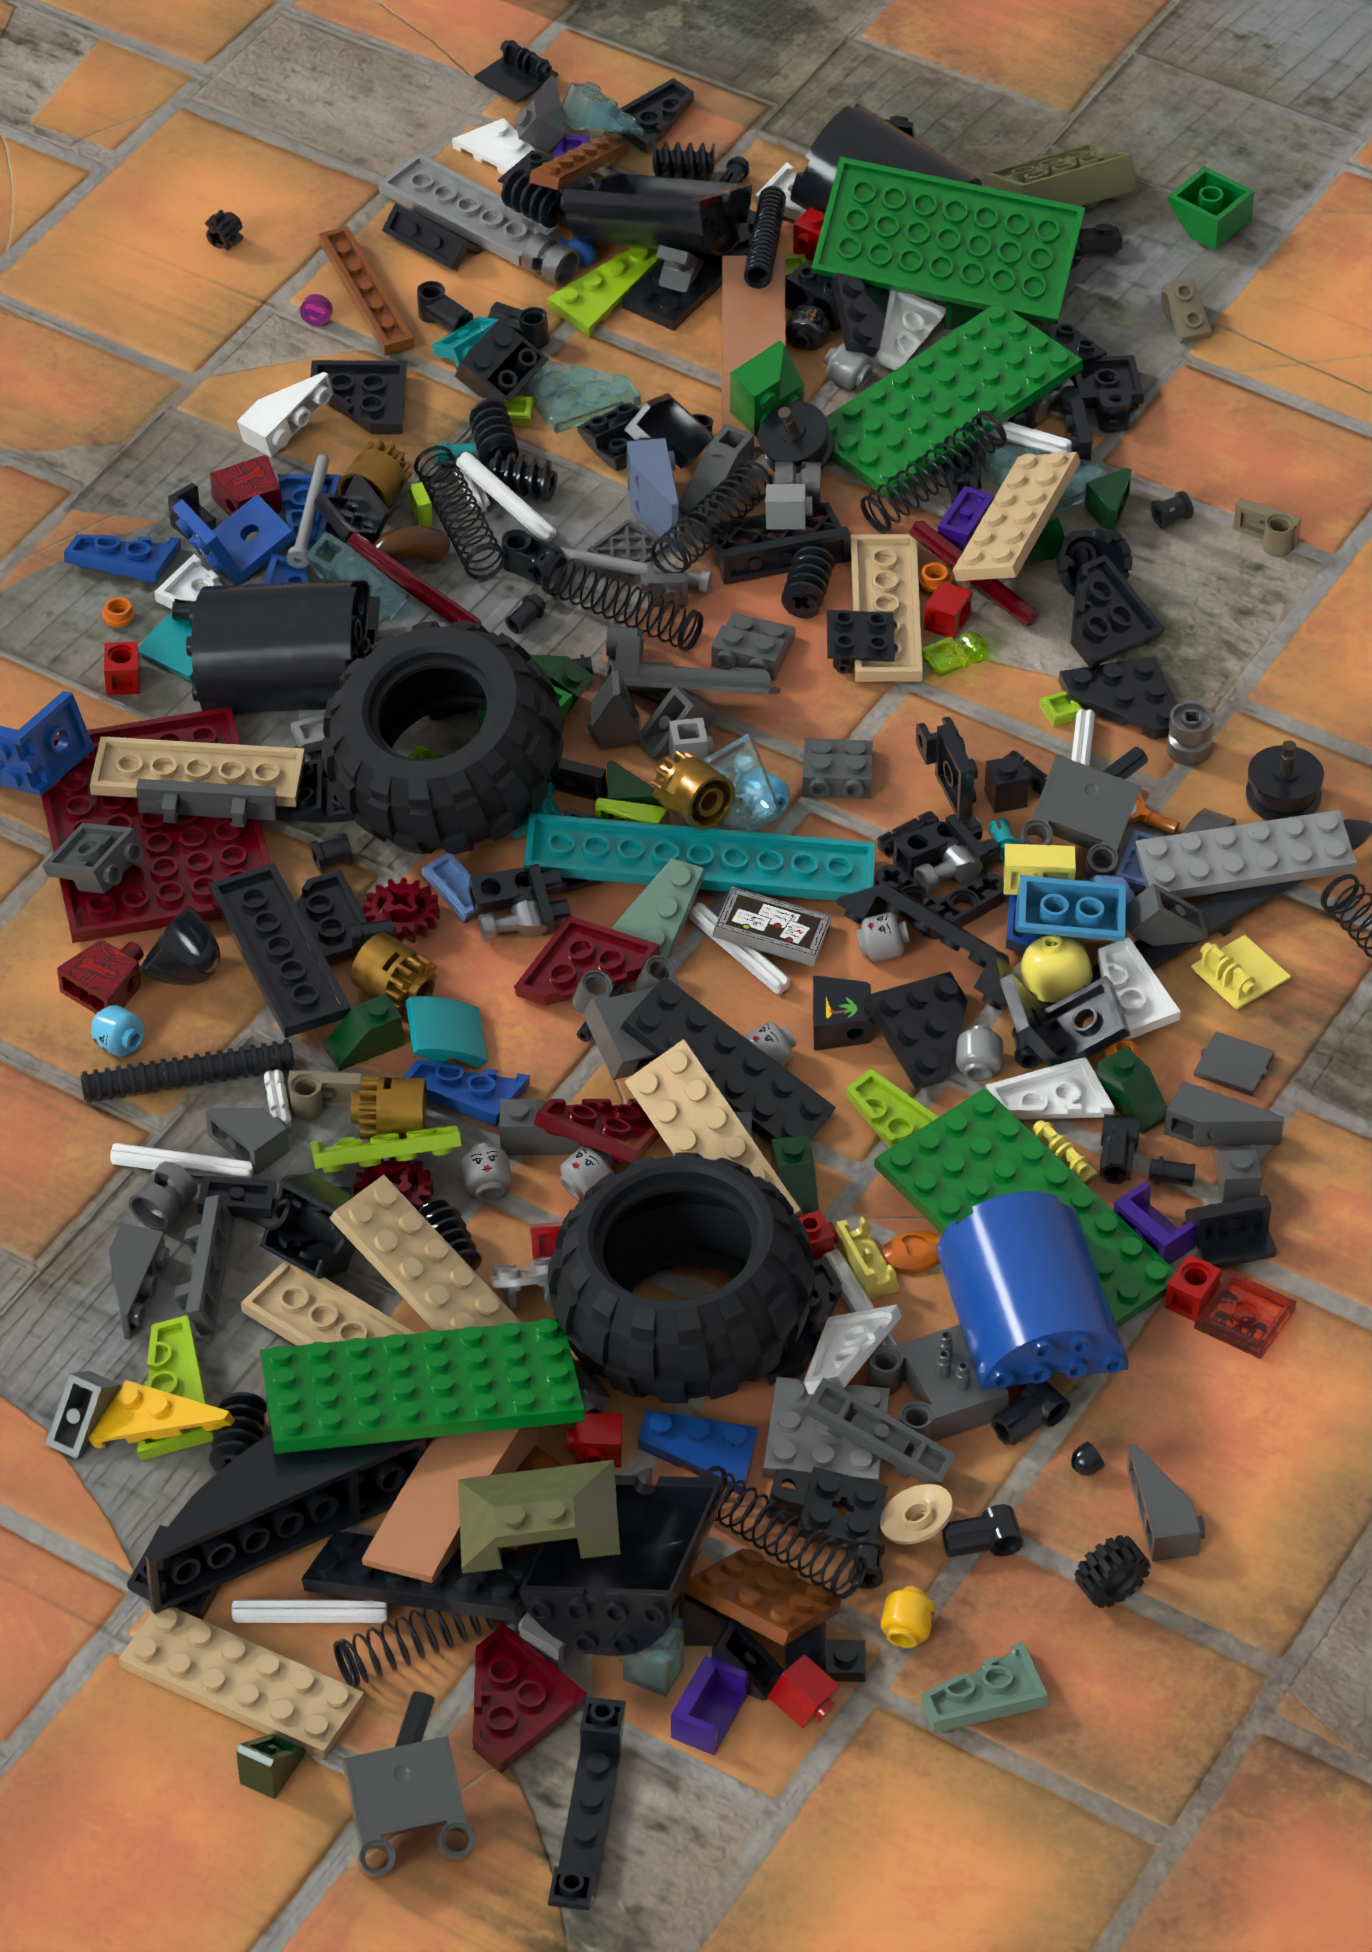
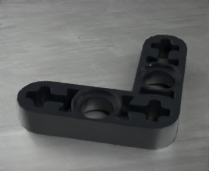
M886 865L881 867L876 873V885L885 883L898 888L909 896L921 900L922 904L960 927L966 926L998 907L1005 899V894L1003 893L1004 879L993 873L982 874L939 900L899 866ZM959 902H965L972 907L968 910H959L954 905ZM906 913L904 918L913 925L915 918ZM915 927L924 936L930 939L935 940L942 938V935L934 930L930 935Z

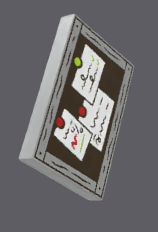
M731 887L715 924L713 937L814 966L829 930L832 916Z

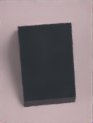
M732 1618L728 1619L712 1647V1658L746 1671L749 1674L748 1695L762 1701L768 1700V1694L784 1672V1669L738 1621Z

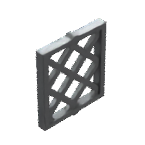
M627 519L588 548V552L600 554L599 552H610V556L614 557V552L626 551V557L617 558L647 563L652 561L651 552L647 555L646 550H651L652 545H646V539L654 543L659 538L650 533L649 530H645ZM629 529L634 530L639 535H629ZM625 530V535H619ZM625 540L626 546H614L613 541ZM629 540H641L642 545L630 546ZM609 542V547H603ZM664 542L662 543L663 551L668 548V544ZM660 543L656 545V557L661 554ZM630 551H642V557H630ZM617 571L626 578H629L633 575L630 573Z

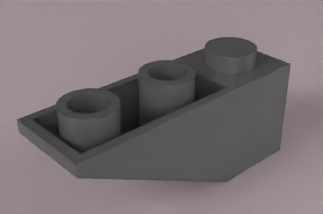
M728 424L720 430L708 445L678 504L680 511L688 513L700 500H703L707 494L717 487L720 482L724 481L728 475H731L742 462L754 461V434ZM746 465L743 467L751 468L752 465ZM741 470V474L745 475L748 470ZM725 489L726 495H728L731 490ZM718 495L719 501L722 502L725 497ZM706 501L705 505L709 506V501ZM711 501L712 508L716 509L718 503ZM704 508L705 514L710 516L712 514V511L708 508ZM697 514L698 518L706 521L703 515Z
M1183 1081L1166 1110L1164 1134L1196 1146L1280 1145L1284 1117L1269 1110L1241 1102L1236 1098H1230L1202 1086Z
M121 1223L109 1249L124 1338L130 1340L135 1327L141 1326L144 1320L146 1301L148 1297L153 1298L158 1283L157 1276L160 1269L165 1270L167 1267L170 1250L165 1247L163 1231Z

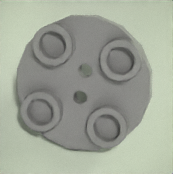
M551 1257L530 1260L531 1266L516 1268L515 1263L493 1267L494 1275L490 1277V1285L492 1287L505 1288L507 1304L510 1310L518 1309L516 1291H520L521 1286L537 1284L539 1287H542L545 1302L547 1304L551 1303L548 1287V1267Z

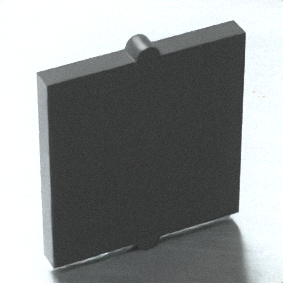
M1216 1031L1208 1047L1201 1050L1202 1058L1194 1071V1076L1253 1096L1261 1079L1267 1077V1068L1274 1056V1051Z

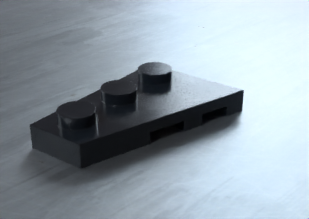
M672 78L607 115V126L645 153H648L653 147V142L657 143L694 102V91L675 78Z
M836 273L831 280L846 351L865 353L869 357L874 358L880 350L890 290L875 287L861 281L857 277Z

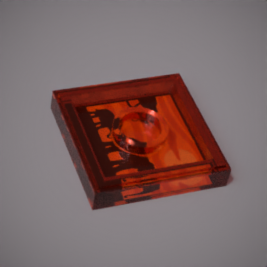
M1230 1271L1196 1318L1194 1329L1256 1358L1262 1359L1296 1310L1297 1301Z

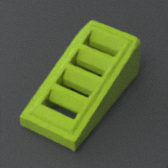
M598 798L595 802V816L602 819L669 825V809L604 798Z

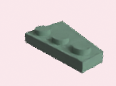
M671 858L611 929L659 944L660 955L670 959L705 877L704 868Z
M1021 1641L1012 1646L1011 1653L999 1659L993 1656L983 1661L981 1669L969 1675L959 1674L921 1694V1702L933 1733H938L1048 1707V1694L1024 1641Z

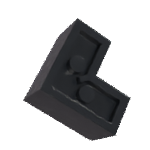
M669 393L648 400L624 429L636 441L666 438L668 451H674L675 464L681 469L692 465L714 438V435Z

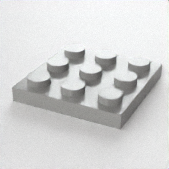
M777 1377L763 1466V1477L774 1478L778 1469H792L811 1474L813 1466L879 1484L882 1458L844 1436L838 1439L828 1433L829 1427L803 1413L813 1394H808L804 1380ZM847 1384L843 1388L888 1414L890 1388Z

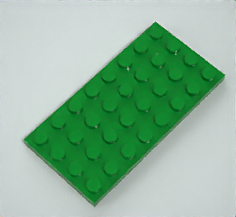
M840 156L811 273L832 278L836 273L857 277L861 281L875 287L983 310L994 305H1004L1022 318L1057 325L1085 214V207Z
M990 306L827 415L825 418L834 438V451L831 458L877 491L878 486L881 484L887 485L889 478H896L897 472L901 470L906 471L907 465L910 463L915 464L916 458L924 457L929 449L934 450L937 443H943L945 437L953 436L955 430L962 429L966 422H972L973 417L981 411L991 413L1003 424L1083 369L1082 359L1006 306ZM982 419L983 426L981 427H984L988 433L995 429L988 421ZM972 425L965 427V430L975 436L976 433L979 439L983 437L981 430L974 426L975 432L972 431ZM962 432L956 433L955 437L961 439L964 443L966 440L970 446L975 443V440L965 433L966 438H963ZM951 438L946 441V444L954 449L957 446L960 452L966 449L957 440L956 445L953 444V439ZM942 445L937 447L936 451L942 453L945 457L947 453L950 458L956 456V454L947 447V451H944V447ZM934 452L929 453L927 456V458L931 459L935 463L937 462V459L939 460V463L941 465L946 463V461L938 454L937 458H935ZM925 459L918 461L917 465L927 470V466H929L931 472L937 469L929 461L925 464ZM911 466L908 470L917 478L918 472L921 478L927 475L919 468L915 470V466ZM906 473L899 475V479L908 484V479L912 485L917 482L910 475L906 477ZM892 480L889 483V486L895 488L898 492L899 486L902 492L907 489L900 482L896 484V480ZM887 487L880 489V493L890 499L888 496L889 492L892 498L897 496L891 489L887 490Z
M986 1088L980 1090L875 1158L874 1167L941 1234L944 1233L954 1220L961 1222L973 1214V1206L1004 1194L1025 1191L1044 1192L1058 1196L1059 1202L1067 1206L1072 1205L1079 1215L1117 1327H1120L1166 1296L1167 1283L1176 1271Z
M541 1319L524 1323L507 1322L494 1326H469L455 1330H430L425 1333L391 1334L386 1337L353 1338L347 1341L314 1342L308 1345L276 1346L269 1349H260V1361L274 1454L585 1421L584 1405L567 1335L555 1319Z

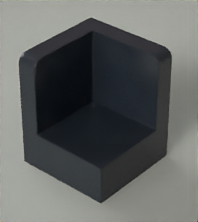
M194 483L168 496L170 524L186 539L189 540L192 536L187 537L175 522L180 518L172 508L182 499L211 530L216 528V518L199 504L198 487Z

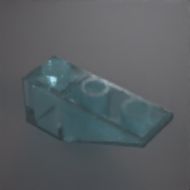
M585 81L584 84L570 83L561 104L563 120L574 130L644 134L645 131L635 123L636 119L618 108V103L615 100L606 97L600 92L601 88L598 85L589 81Z
M326 531L305 555L314 574L324 581L366 580L371 587L370 596L380 597L379 615L388 621L392 619L410 597L406 591L353 548Z

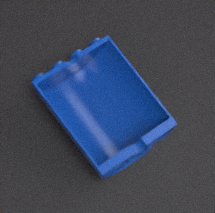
M1025 1191L1009 1193L973 1206V1214L961 1222L954 1220L947 1227L938 1242L936 1251L981 1390L1006 1388L1011 1385L1042 1383L1047 1381L1052 1373L1056 1372L1064 1373L1066 1378H1079L1085 1375L1116 1373L1121 1370H1128L1127 1353L1079 1215L1072 1205L1067 1206L1059 1202L1058 1196L1044 1192Z

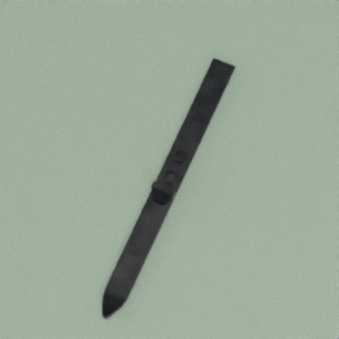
M1351 819L1343 821L1352 850L1365 843L1372 835V823L1368 821ZM1303 880L1218 892L1195 907L1203 911L1208 937L1218 931L1223 936L1231 933L1236 920ZM1139 939L1134 942V945L1150 968L1154 970L1201 941L1152 946ZM1099 964L1092 967L1093 977L1091 983L1102 978ZM1037 1000L1044 1009L1057 1003Z

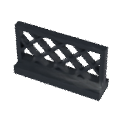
M829 502L812 505V516H806V527L812 528L810 532L801 529L766 530V514L740 519L737 525H734L730 531L726 532L729 536L727 538H719V541L712 545L711 550L721 568V578L724 584L788 573L790 572V566L795 553L807 546H818L826 549L832 554L835 564L851 561L850 532L847 526H841ZM825 515V517L822 520L811 518L815 516ZM722 522L716 523L719 529H724ZM710 524L705 525L711 532V535L717 536L716 529L711 527ZM760 528L761 530L759 532H755L748 529ZM703 532L707 542H710V537ZM774 532L781 534V536L777 538L768 534ZM739 538H743L750 541L746 544L738 542L737 540Z

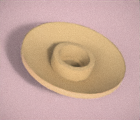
M921 1484L907 1488L894 1496L886 1504L881 1513L880 1528L885 1537L894 1543L915 1544L925 1541L939 1533L950 1521L954 1512L953 1498L948 1490L935 1484Z

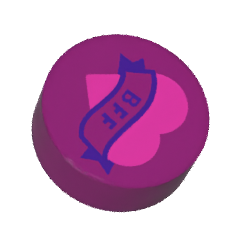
M319 294L308 295L300 306L302 319L312 326L319 327L325 325L333 313L331 302Z

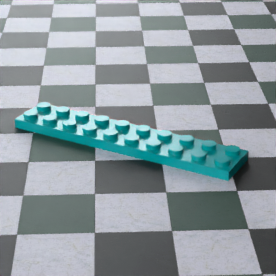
M529 813L524 868L539 864L541 871L559 869L560 875L563 878L649 885L668 861L673 858L704 868L706 874L700 889L730 892L731 887L762 895L837 901L841 896L873 887L875 842L711 828L700 830L688 826Z

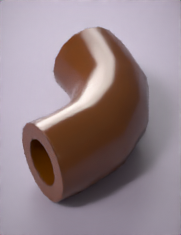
M417 525L394 529L381 535L372 544L399 563L409 558H420L432 564H437L449 552L451 540L447 534L440 530ZM363 561V563H364L369 569H371L373 572H375L376 574H378V575H380V576H382V577H385V576L382 575L380 572H378V571L375 570L373 567H371L370 565H368L367 563H365V562Z

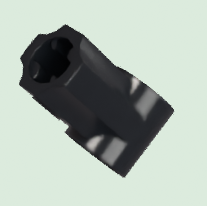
M426 281L418 286V316L422 321L438 323L452 333L473 320V313L445 295V288L441 283Z
M497 301L491 306L488 318L502 319L537 349L548 345L550 336L547 313L544 309L529 307L521 310Z
M1104 1114L1101 1137L1103 1150L1101 1152L1099 1176L1105 1178L1108 1183L1121 1184L1126 1180H1131L1134 1150L1138 1148L1141 1118Z
M1047 1381L1029 1383L1023 1389L1018 1400L992 1417L991 1426L995 1430L997 1438L1005 1445H1015L1043 1424L1047 1427H1053L1058 1424L1069 1411L1070 1401Z
M1006 1504L991 1506L980 1517L948 1522L941 1530L946 1556L948 1555L949 1558L989 1550L995 1556H1009L1018 1552L1024 1544L1014 1509Z

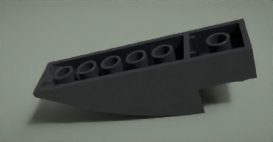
M272 1434L260 1440L222 1468L193 1494L145 1555L151 1611L155 1615L332 1535L334 1531H342L390 1509L426 1451L425 1438L274 1454Z

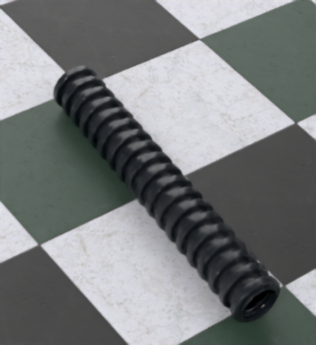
M777 186L765 187L758 199L744 271L745 282L754 289L765 288L772 280L786 204L785 192Z
M284 1039L282 1044L272 1041V1045L269 1046L266 1043H261V1047H255L252 1044L250 1049H244V1046H239L237 1051H233V1048H228L225 1053H222L221 1050H216V1054L212 1055L210 1051L205 1052V1056L195 1053L193 1058L183 1055V1059L177 1060V1057H172V1061L168 1062L163 1058L160 1059V1063H155L154 1060H151L149 1065L138 1062L136 1067H133L132 1064H127V1068L121 1069L119 1065L116 1066V1070L111 1071L109 1067L104 1068V1072L94 1069L92 1074L82 1071L80 1077L84 1100L87 1103H92V1099L95 1098L100 1102L103 1101V1097H109V1100H112L114 1095H120V1098H125L127 1093L136 1096L137 1092L142 1091L143 1094H148V1090L152 1089L156 1093L159 1092V1088H165V1091H169L171 1086L181 1089V1085L187 1084V1087H192L193 1083L198 1082L199 1086L204 1085V1081H209L210 1084H213L215 1079L225 1082L228 1077H231L232 1080H237V1076L240 1075L243 1078H248V1074L254 1073V1076L257 1077L260 1075V1072L279 1069L282 1071L285 1068L288 1071L293 1070L295 1065L291 1042L288 1039Z

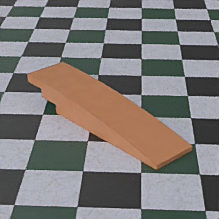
M722 256V428L728 424L751 433L730 412V372L779 340L786 347L785 256H776L772 280L768 286L762 289H754L744 280L747 256ZM758 434L754 436V451H762L758 442Z
M539 1426L434 1437L362 1558L363 1565L433 1583L461 1546L458 1479L515 1472L538 1442L537 1428Z

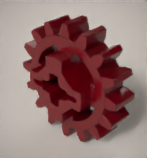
M402 877L400 883L395 884L392 879H388L387 887L377 884L375 886L376 893H367V902L363 903L365 919L367 922L392 918L394 938L402 942L403 938H408L410 942L414 943L416 935L419 934L426 938L428 936V928L436 929V920L440 919L437 894H432L430 886L421 889L420 880L407 884V879Z
M389 1157L388 1161L381 1159V1164L364 1167V1173H356V1183L353 1184L354 1196L383 1175L390 1180L417 1210L431 1202V1196L434 1195L431 1172L429 1169L423 1170V1163L420 1160L411 1164L410 1160L396 1161L395 1157ZM415 1185L417 1186L416 1192L413 1191V1186Z

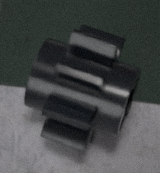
M220 210L205 222L206 226L209 227L206 232L207 240L216 248L221 249L224 247L226 250H229L244 238L239 233L243 228L242 222L232 212L224 213Z

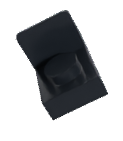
M821 1623L786 1645V1670L805 1654L835 1682H865V1640H826V1623Z

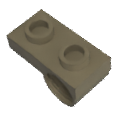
M1194 278L1164 283L1161 294L1162 309L1167 319L1172 318L1180 344L1210 338L1212 330Z
M1240 498L1235 508L1233 530L1263 539V550L1274 557L1285 556L1291 550H1294L1299 542L1301 517Z
M289 1070L288 1091L293 1116L299 1120L310 1121L318 1118L323 1113L324 1107L351 1108L352 1091L361 1090L362 1074Z

